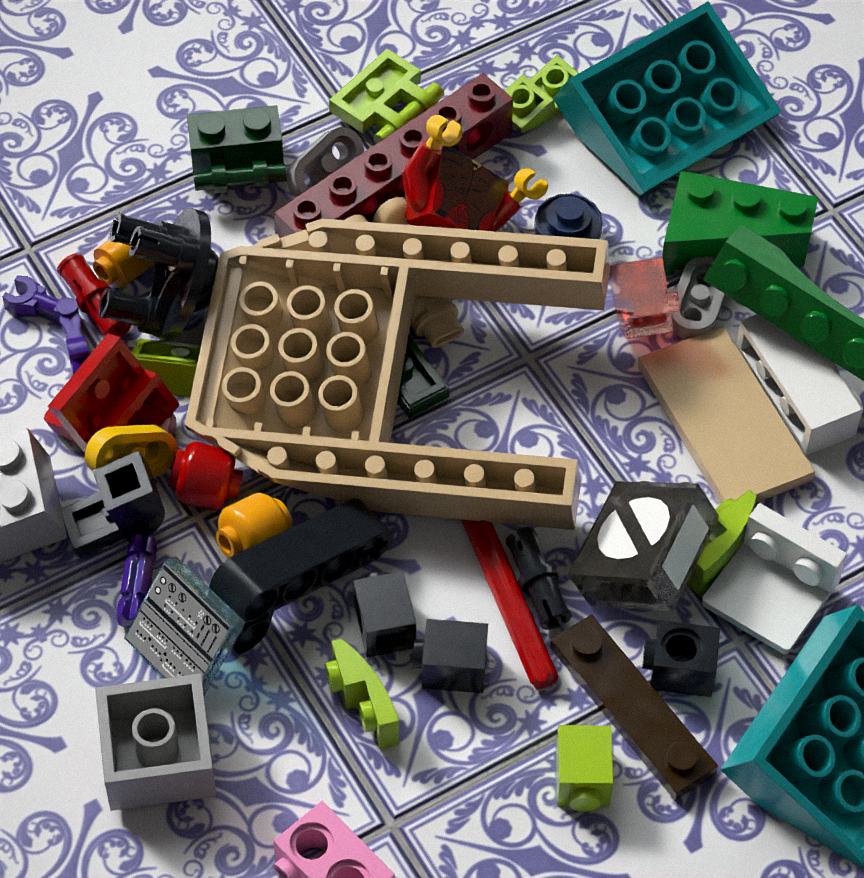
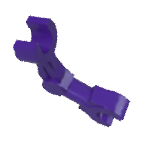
M17 275L14 279L16 291L23 295L14 296L5 292L2 296L5 310L14 315L36 316L38 312L55 317V321L60 323L61 329L67 338L66 345L74 375L89 357L86 339L81 333L82 321L76 300L65 297L58 299L47 295L46 288L35 282L32 278Z

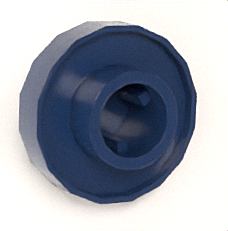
M572 193L555 195L546 199L538 207L535 215V235L600 239L602 234L603 221L601 212L595 203L584 196Z

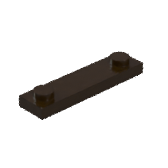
M592 614L551 639L550 649L675 801L717 774V763Z

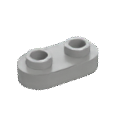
M338 127L321 135L289 166L286 176L287 186L291 194L295 198L362 154L364 152V145L359 135L347 127ZM333 146L339 151V159H336L332 153ZM304 173L310 178V187L304 183Z
M695 257L685 265L669 312L670 328L681 338L688 339L715 328L726 294L710 285L711 287H706L701 284H708L703 279L716 257Z

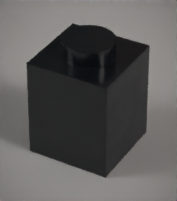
M426 619L425 638H415L413 650V669H422V689L483 693L488 623Z

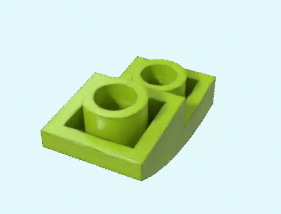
M556 55L532 78L528 79L522 74L504 90L513 98L512 125L524 133L559 114L561 111L553 98L568 79L579 72Z
M750 489L735 501L732 498L725 500L712 514L710 537L702 541L688 569L686 584L699 596L711 587L744 542L748 519L753 512L756 495Z
M343 639L332 640V661L325 662V671L331 692H341L345 709L358 707L365 733L374 731L379 749L399 745V719L394 705L379 677L367 661Z

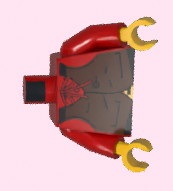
M441 115L432 116L427 121L426 130L430 138L428 141L422 140L402 172L407 202L405 218L408 224L414 226L497 232L523 207L521 201L525 197L537 200L542 198L548 190V183L543 179L536 181L530 189H527L529 180L536 175V172L525 168L516 173L514 177L515 189L510 192L508 190L510 184L508 181L452 147L462 138L463 128L454 120L447 124L448 120Z

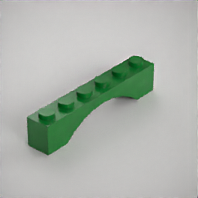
M740 225L725 242L703 280L864 381V318L850 311L815 285L791 262L780 248L745 226Z

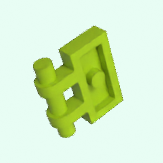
M386 49L329 99V112L361 133L366 132L374 123L382 128L373 137L377 144L434 106L444 97V90L437 83H431L425 90L419 87L421 70L391 50ZM400 100L408 104L399 113L391 109Z

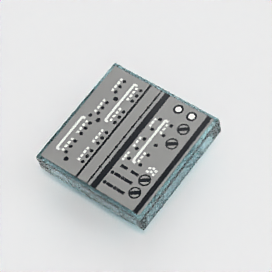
M174 557L164 561L124 639L164 678L201 673L205 696L246 622L178 557Z

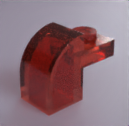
M663 258L618 263L610 266L609 280L613 305L623 336L626 339L674 332L671 313L681 311L678 292L668 293Z

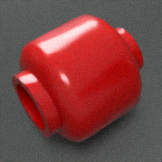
M193 441L187 445L185 451L177 449L168 487L175 488V498L181 503L218 511L224 506L227 497L237 499L244 471L235 469L236 459L220 448Z

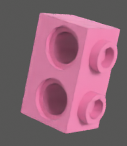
M323 800L273 840L275 864L273 867L279 878H395V874ZM308 848H319L325 852L323 856L313 860L303 858L300 855L302 851Z

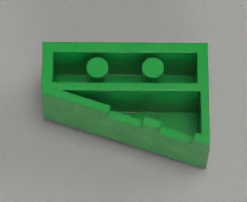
M681 171L665 235L659 276L674 275L675 269H684L685 265L695 257H717L725 242L740 225L745 226L780 248L796 267H804L818 197Z

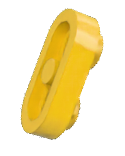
M157 425L106 427L95 433L88 442L85 450V462L87 467L93 471L139 451L148 463L154 478L164 474L174 463L177 442L170 433Z

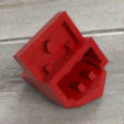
M107 334L47 406L49 409L44 415V421L54 432L79 446L85 453L87 444L92 436L106 427L157 425L174 437L176 428L174 412L180 404L157 373L145 370L121 337Z

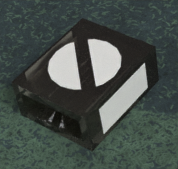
M616 481L567 575L590 606L673 611L714 529L719 515L698 483Z

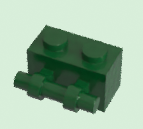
M277 105L187 114L195 191L214 189V194L228 192V187L255 185V189L269 188V183L287 181Z

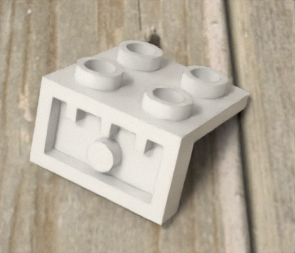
M759 503L749 516L743 544L705 593L702 605L784 655L789 654L838 586L847 553Z

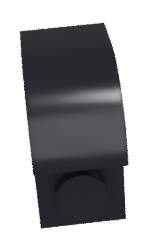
M139 451L93 470L100 492L61 508L73 550L80 558L126 538L129 541L134 534L152 535L160 527L165 516V509L151 469Z

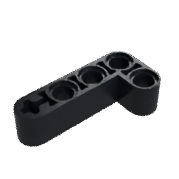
M355 498L228 558L214 572L205 602L231 626L223 642L236 655L248 652L266 635L275 610L378 559L392 543L394 536L392 531L362 500Z

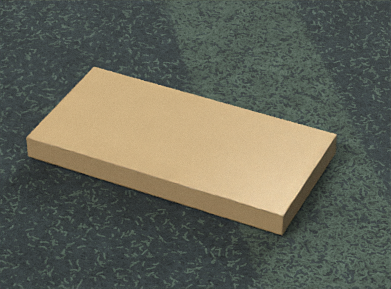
M724 326L639 357V370L720 504L729 498L735 501L749 489L756 495L755 503L813 481L815 470Z

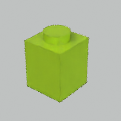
M558 725L556 741L557 806H570L577 811H593L600 806H610L613 789L611 726Z

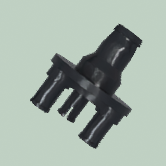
M187 208L177 217L173 224L161 220L154 224L118 212L115 216L116 220H113L111 225L110 241L133 246L129 248V255L131 257L153 261L152 284L150 293L145 299L106 288L100 299L98 315L103 319L108 318L137 326L138 331L165 340H173L183 331L194 312L206 309L210 305L219 257L211 249V224L209 217L204 211Z

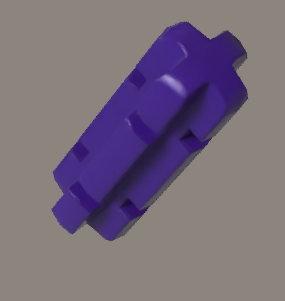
M134 534L129 539L127 550L129 557L125 561L120 590L122 597L118 601L116 612L118 625L124 628L132 627L150 593L154 569L152 563L155 562L157 551L156 539L151 535Z

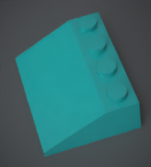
M709 1L569 78L553 98L576 136L640 196L782 112Z
M857 604L823 617L720 770L757 805L862 868L864 867V610Z

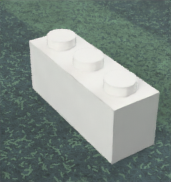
M758 314L741 320L736 346L804 455L808 456L855 437L861 414L863 413V405L856 390L848 388L840 376L837 364Z

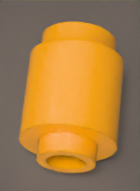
M110 239L96 248L93 253L95 260L93 262V269L98 278L106 281L108 285L112 284L117 288H123L151 268L154 263L139 257H131L129 255V248L133 246L118 242L114 243Z

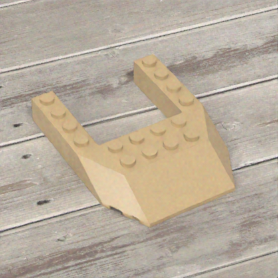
M319 219L305 224V230L279 238L278 234L260 239L253 246H239L220 253L185 420L187 430L220 448L275 483L342 502L357 498L362 500L370 510L377 512L471 521L484 520L493 523L575 530L581 488L578 459L390 443L415 296L604 311L610 273L608 240Z

